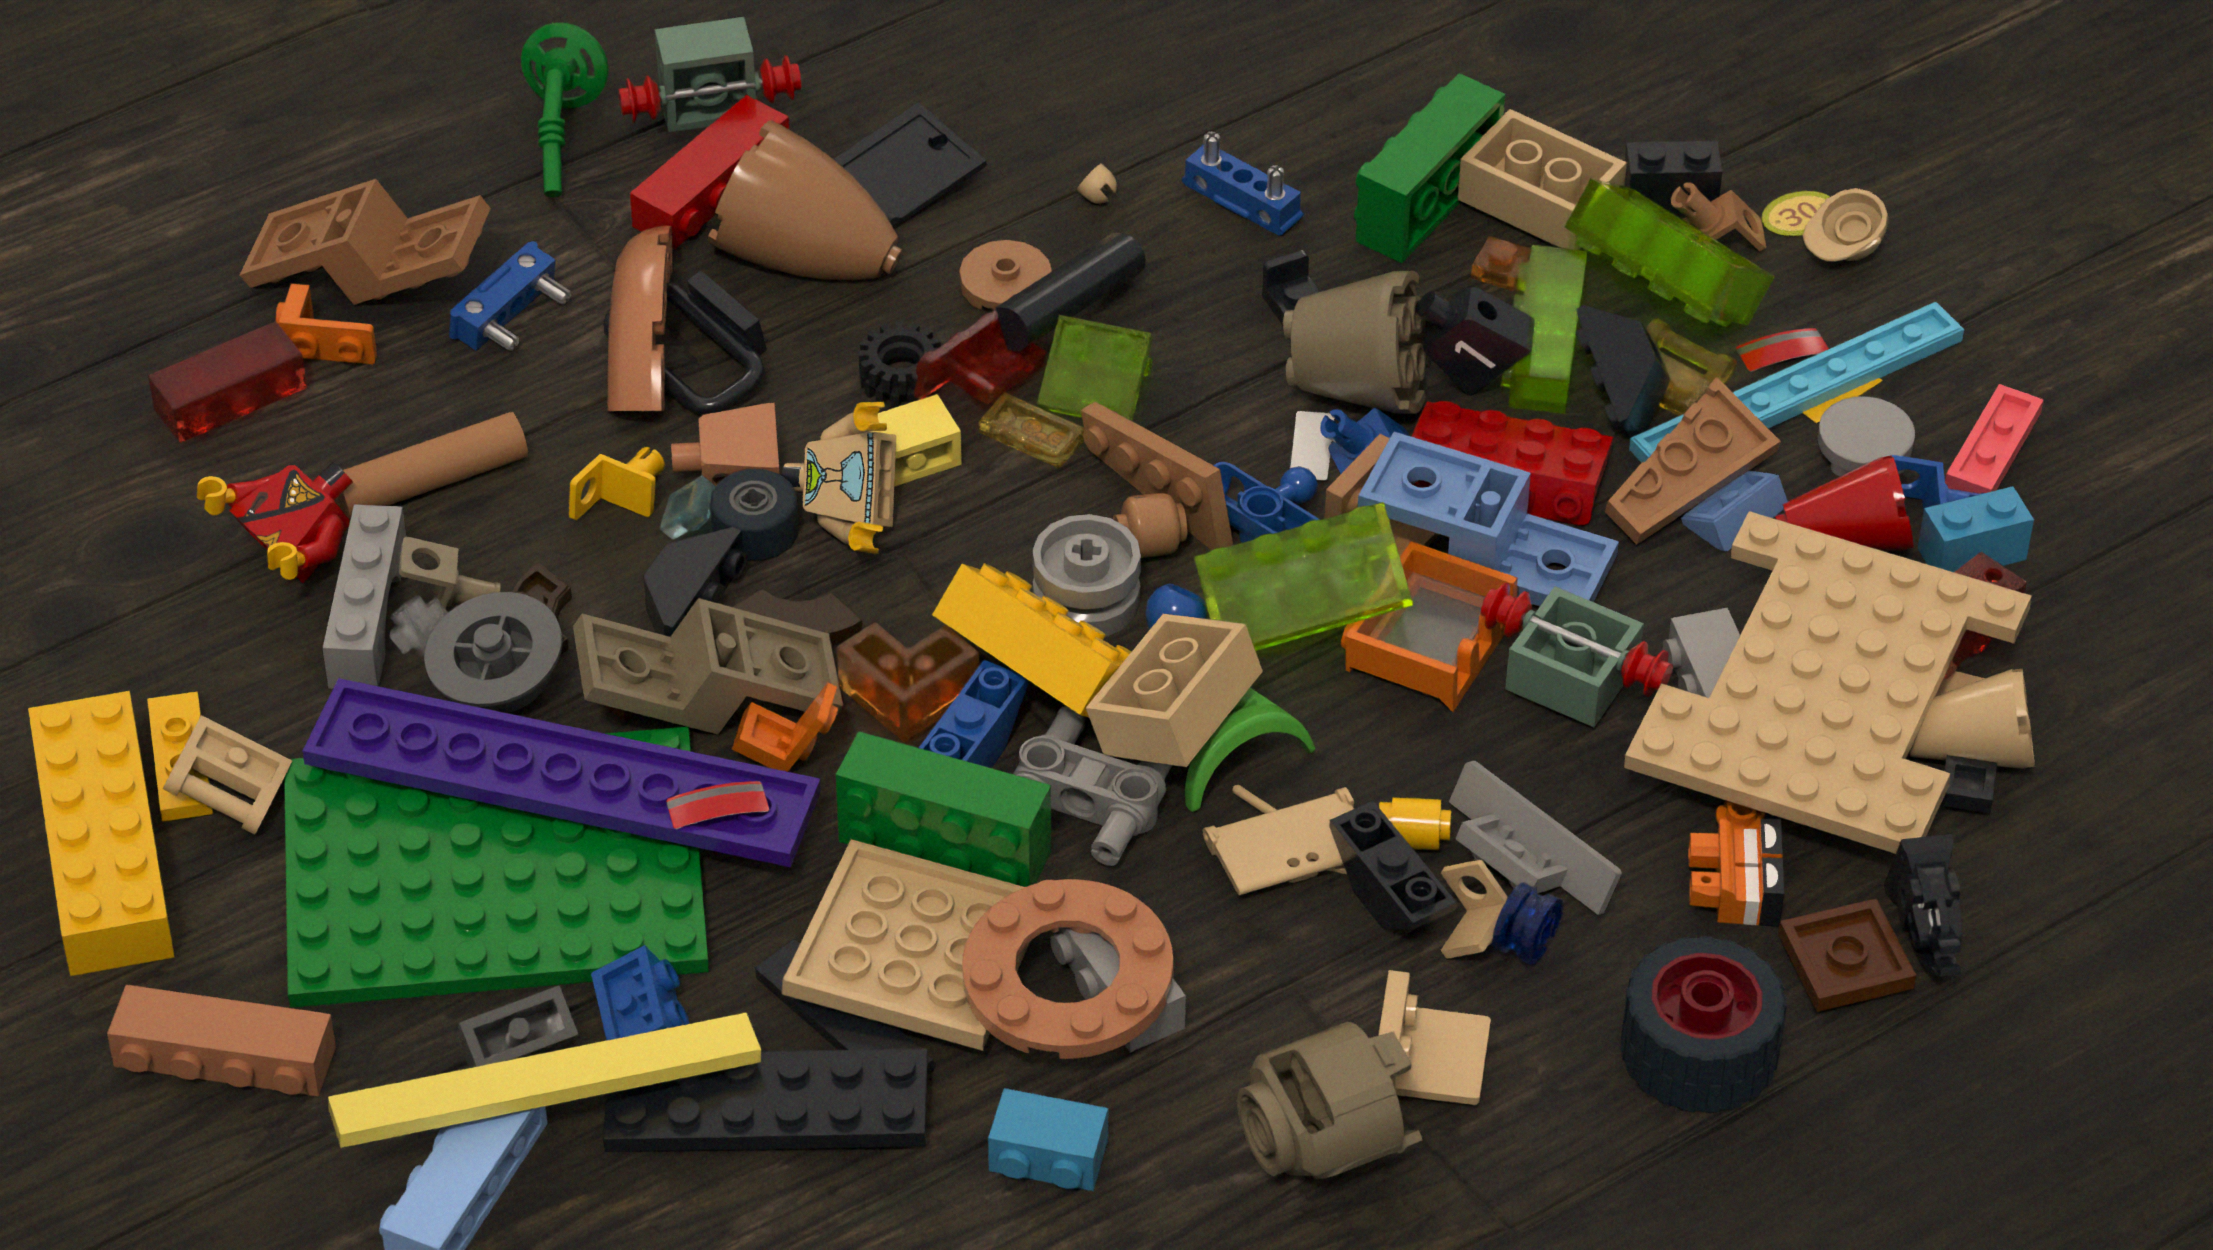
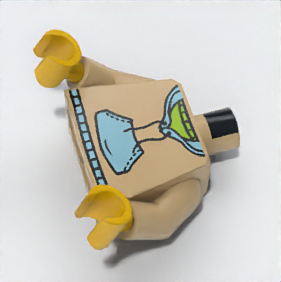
M884 402L858 403L854 412L849 413L823 430L820 440L807 443L804 463H786L781 475L792 484L795 492H803L804 511L816 513L818 523L822 528L844 544H848L854 551L878 554L879 551L878 548L873 546L874 534L877 531L882 532L883 527H893L896 435L871 432L887 430V423H879L878 412L881 407H885Z

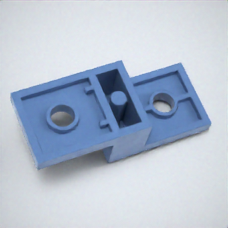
M1393 432L1358 495L1359 510L1449 537L1448 554L1517 577V597L1522 592L1527 591L1530 594L1531 604L1541 606L1554 586L1594 602L1618 553L1619 541L1527 514L1530 472L1397 432ZM1419 480H1423L1431 483L1432 485L1429 487L1421 488L1416 487L1412 484H1415ZM1551 563H1560L1567 568L1551 570L1546 566H1549Z

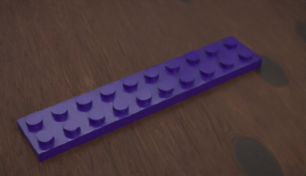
M338 678L303 749L305 765L791 867L821 793L820 778ZM747 781H759L762 783L769 806L768 812H750L721 816L674 829L666 803L668 798L714 785Z

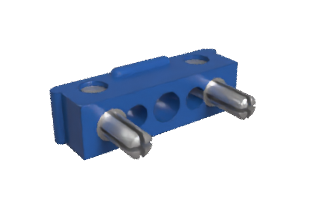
M1208 132L1205 134L1204 145L1185 160V176L1182 177V182L1185 186L1278 236H1282L1304 216L1300 210L1301 192L1283 183L1284 170L1282 167L1271 166L1268 168L1267 175L1220 149V135L1218 133Z
M528 242L451 309L449 337L451 339L458 338L476 351L491 338L507 350L512 351L518 345L519 338L504 328L507 323L542 292L561 305L570 299V290L554 281L556 260L540 250L536 242Z

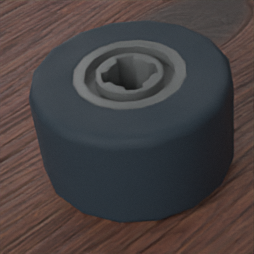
M745 469L728 475L719 481L712 491L710 502L712 532L730 527L740 529L742 531L743 552L746 553L747 560L761 561L776 557L790 548L798 533L797 495L792 484L780 474L766 469Z

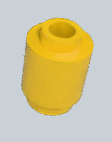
M1393 797L1392 802L1379 803L1381 811L1412 849L1439 850L1440 840L1450 841L1451 810H1441V799Z

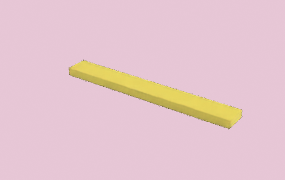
M741 1013L329 1096L328 1105L340 1147L343 1148L760 1063L761 1048L747 1013Z

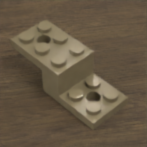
M700 598L694 603L671 637L583 613L573 625L584 700L714 734L720 733L746 696L805 712L826 683L829 682L837 686L832 705L838 707L837 714L843 707L829 633Z

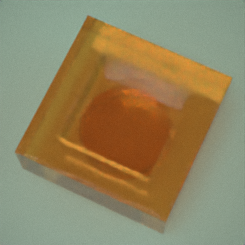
M1489 236L1472 264L1471 278L1515 291L1531 263L1532 249Z

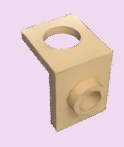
M1482 860L1446 866L1441 871V874L1467 912L1442 947L1441 952L1446 959L1483 952L1498 937V929L1514 905ZM1472 876L1478 879L1485 886L1487 893L1476 894L1470 891L1464 885L1462 877Z

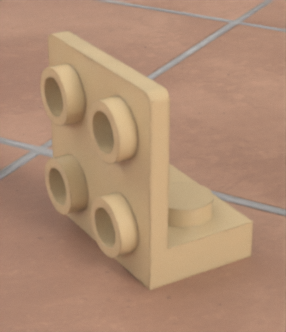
M1389 970L1379 1035L1394 1031L1412 1063L1411 1070L1391 1079L1396 1095L1477 1105L1480 1101L1490 1031V1018L1482 1015L1417 1007L1418 995L1408 994L1410 973Z

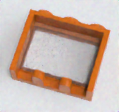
M1411 541L1399 558L1394 557L1391 560L1385 579L1379 588H1373L1369 592L1363 611L1357 620H1351L1346 625L1341 639V647L1345 649L1346 671L1351 672L1355 668L1440 698L1454 712L1505 635V625L1497 623L1490 630L1485 628V617L1481 616L1480 613L1482 603L1490 589L1494 588L1497 590L1503 583L1510 585V596L1517 598L1518 578Z

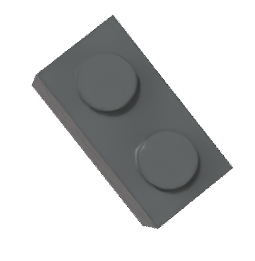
M560 985L459 1022L456 1032L469 1068L566 1049L574 1046L579 1035Z

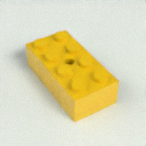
M985 563L981 569L961 564L932 615L1079 715L1089 717L1086 710L1087 705L1132 651L1120 645H1117L1115 648L1103 641L1106 634L1085 621L1080 620L1078 623L1066 616L1069 611L1066 607L1047 596H1043L1041 599L1030 592L1032 585L1019 576L1008 571L1004 574Z

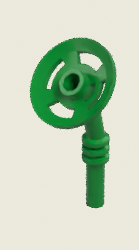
M561 22L550 23L534 31L524 44L521 54V66L524 77L531 89L544 100L543 116L538 120V146L543 149L544 195L551 198L562 195L561 148L565 147V121L561 118V108L582 107L594 101L605 88L609 74L608 60L599 42L586 30L573 24ZM560 37L567 39L565 48L557 47L547 52L539 45V43L549 38ZM582 48L592 60L594 76L589 75L587 61L580 52ZM532 61L536 62V73L540 82L545 86L544 88L537 81L533 73ZM577 86L586 91V93L578 97L563 98V91L572 90Z

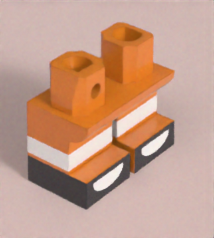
M1719 818L1718 833H1690L1688 866L1716 868V872L1691 871L1689 906L1717 908L1718 923L1779 927L1784 900L1781 819H1760L1759 829H1733V824L1730 821Z

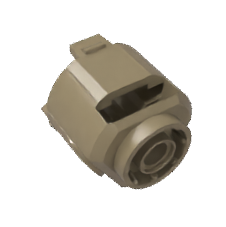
M1345 1022L1260 1054L1255 1058L1250 1069L1251 1085L1243 1087L1238 1091L1237 1108L1248 1145L1257 1162L1266 1173L1271 1176L1284 1172L1288 1175H1312L1313 1179L1327 1178L1386 1155L1402 1153L1407 1146L1422 1141L1419 1130L1404 1131L1399 1100L1391 1080L1411 1070L1412 1066L1394 1031L1368 1038L1366 1033L1356 1024Z

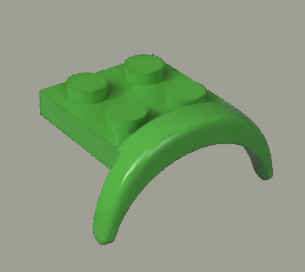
M1249 688L1190 762L1185 785L1187 808L1191 812L1200 809L1203 793L1211 775L1221 761L1242 743L1262 734L1282 732L1294 735L1303 749L1311 754L1315 751V746L1309 733L1291 714L1252 688Z

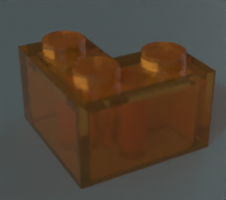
M874 622L837 646L839 687L903 742L939 720L979 667V652L947 625H944L907 649Z

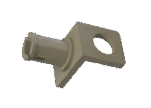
M406 536L401 544L399 575L436 585L433 593L431 624L437 625L446 607L449 608L452 603L460 605L477 596L500 592L501 584L498 582L492 583L459 575L457 569L458 548ZM416 553L429 554L435 558L438 567L433 570L422 569L413 562L412 555Z

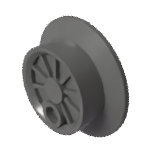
M496 592L477 596L452 609L434 627L425 648V668L433 686L448 699L460 704L510 713L533 702L546 688L551 673L560 658L563 642L561 628L553 612L545 604L528 595L514 592Z

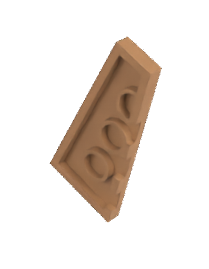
M1716 377L1707 387L1706 393L1697 403L1694 402L1685 412L1682 420L1670 434L1667 433L1657 444L1656 450L1646 462H1642L1609 499L1605 512L1637 545L1775 454L1781 441Z
M1096 401L1081 410L1084 425L1083 438L1086 446L1092 453L1143 495L1164 492L1168 493L1175 503H1181L1185 509L1187 531L1220 557L1234 548L1219 468Z

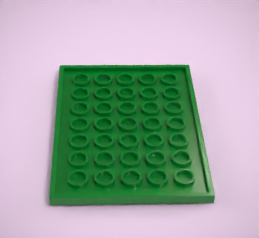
M689 727L604 733L691 751ZM304 758L290 759L292 763L284 777L287 974L290 1008L593 982L592 972L644 945L660 961L667 959L677 975L709 972L699 848L305 765Z

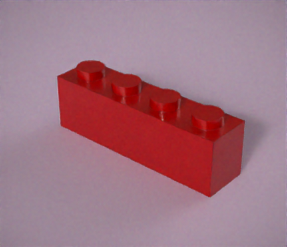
M745 95L630 192L632 227L642 232L646 229L672 226V248L676 249L690 236L697 234L701 227L717 214L715 211L721 196L745 150L749 151L753 145L759 146L764 140V137L759 135L761 127L767 121L772 120L789 129V116Z

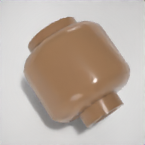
M1168 493L1130 496L1124 501L1121 514L1114 515L1113 520L1126 526L1138 540L1141 558L1171 555L1177 551L1179 543L1186 541L1187 538L1185 509L1181 503H1175Z

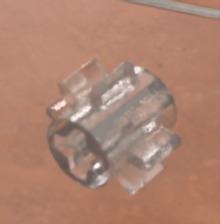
M417 595L404 603L390 616L396 627L390 631L389 637L403 654L414 648L422 657L425 654L426 644L431 632L434 631V627L448 612L436 597L426 604L421 596Z

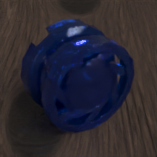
M1521 882L1514 888L1501 909L1493 932V947L1504 953L1514 951L1517 953L1519 960L1535 965L1547 951V947L1544 946L1549 937L1554 938L1558 930L1564 907L1562 899L1552 894L1541 896L1537 894V887Z

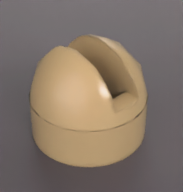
M1101 163L1082 181L1077 191L1092 203H1107L1108 198L1104 195L1103 191L1106 189L1115 195L1117 191L1116 178Z

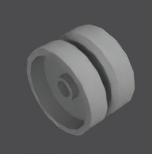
M1092 514L1076 515L1051 523L1038 535L1032 550L1033 594L1041 599L1043 596H1047L1069 610L1066 616L1078 623L1082 620L1091 624L1106 634L1105 637L1123 630L1135 618L1140 605L1139 576L1141 573V554L1138 540L1126 526L1107 517Z

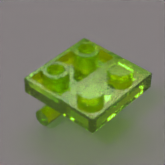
M1059 315L1037 401L1039 409L1082 418L1081 410L1096 401L1132 421L1143 376L1149 377L1152 370L1153 359L1148 358L1153 340L1151 333Z

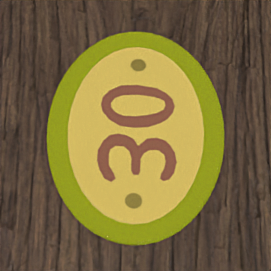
M1799 191L1783 195L1767 205L1762 214V222L1767 229L1780 235H1803L1806 224L1818 211L1826 198H1830V196L1815 191Z

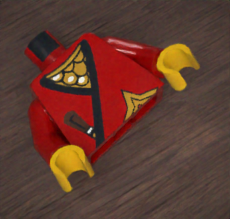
M334 462L313 481L297 466L288 465L278 473L254 481L230 483L227 486L218 477H204L198 482L197 498L202 501L205 500L204 509L211 515L222 513L225 510V503L232 507L229 510L231 514L267 550L268 569L275 570L280 567V575L283 578L291 580L296 577L304 583L318 565L330 562L337 556L343 534L348 528L350 520L335 503V500L353 481Z

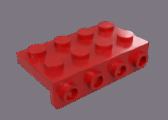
M1427 401L1411 436L1530 472L1527 514L1577 525H1586L1590 522L1595 495L1611 455L1613 443L1612 436L1602 435L1591 428L1570 429L1555 426L1544 419H1531L1528 421L1512 418L1496 410L1481 412L1460 408L1459 405L1449 401H1439L1436 403ZM1419 480L1418 482L1412 485L1424 488L1429 487L1432 484L1427 481Z

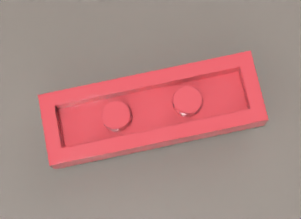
M1999 384L1946 473L1945 483L1948 485V488L1974 493L1996 491L2042 412L2044 399Z

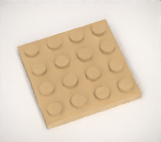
M851 839L783 978L782 994L983 1050L990 1032L977 1020L966 999L962 972L965 944L973 927L989 908L1004 897L1025 887ZM1030 942L1027 943V947L1021 951L1019 957L1017 958L1016 972L1019 969V966L1022 962V959L1026 953V950Z

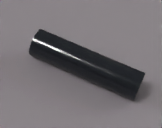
M1111 233L995 307L1007 350H1023L1140 274L1145 268L1146 259L1138 241L1126 233Z

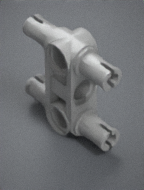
M1064 706L1059 709L1045 735L1033 737L1023 743L1019 751V765L1013 774L1051 785V809L1102 825V829L1091 846L1093 848L1091 853L1098 862L1104 865H1116L1132 836L1145 833L1156 825L1158 806L1166 792L1165 778L1172 765L1140 760L1138 765L1074 745L1085 728L1086 724L1084 723L1086 719L1085 716L1079 715L1068 706Z

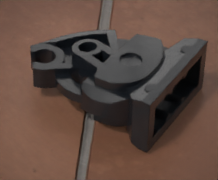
M1952 834L1901 839L1884 883L1885 892L1892 903H1898V913L1903 930L1910 929L1913 952L1926 970L1939 977L1960 974V965L1956 962L1955 953L1961 952L1962 919L1959 883L1955 871L1949 867L1954 842Z

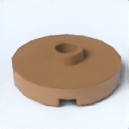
M1001 240L988 242L974 248L962 261L959 270V281L962 295L972 306L982 310V306L992 308L993 314H997L995 307L1049 274L1052 270L1049 259L1039 249L1025 242Z

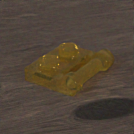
M1658 318L1653 319L1646 329L1656 341L1659 349L1663 347L1708 371L1703 375L1660 352L1671 381L1659 406L1681 416L1685 414L1694 402L1697 403L1706 393L1707 387L1716 377L1724 384L1732 377L1737 365L1736 359L1725 353L1716 355L1671 331L1670 325Z

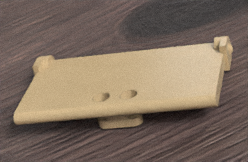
M1344 787L1335 790V794L1216 828L1213 825L1203 828V837L1211 854L1217 855L1238 895L1287 881L1291 883L1299 882L1317 876L1318 872L1344 865L1331 833L1329 822L1330 819L1353 810L1354 799L1348 789Z

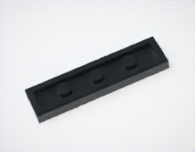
M795 939L755 967L756 979L837 1050L921 1049L896 1026L783 995V978L800 945ZM929 1055L928 1074L934 1071L933 1058Z

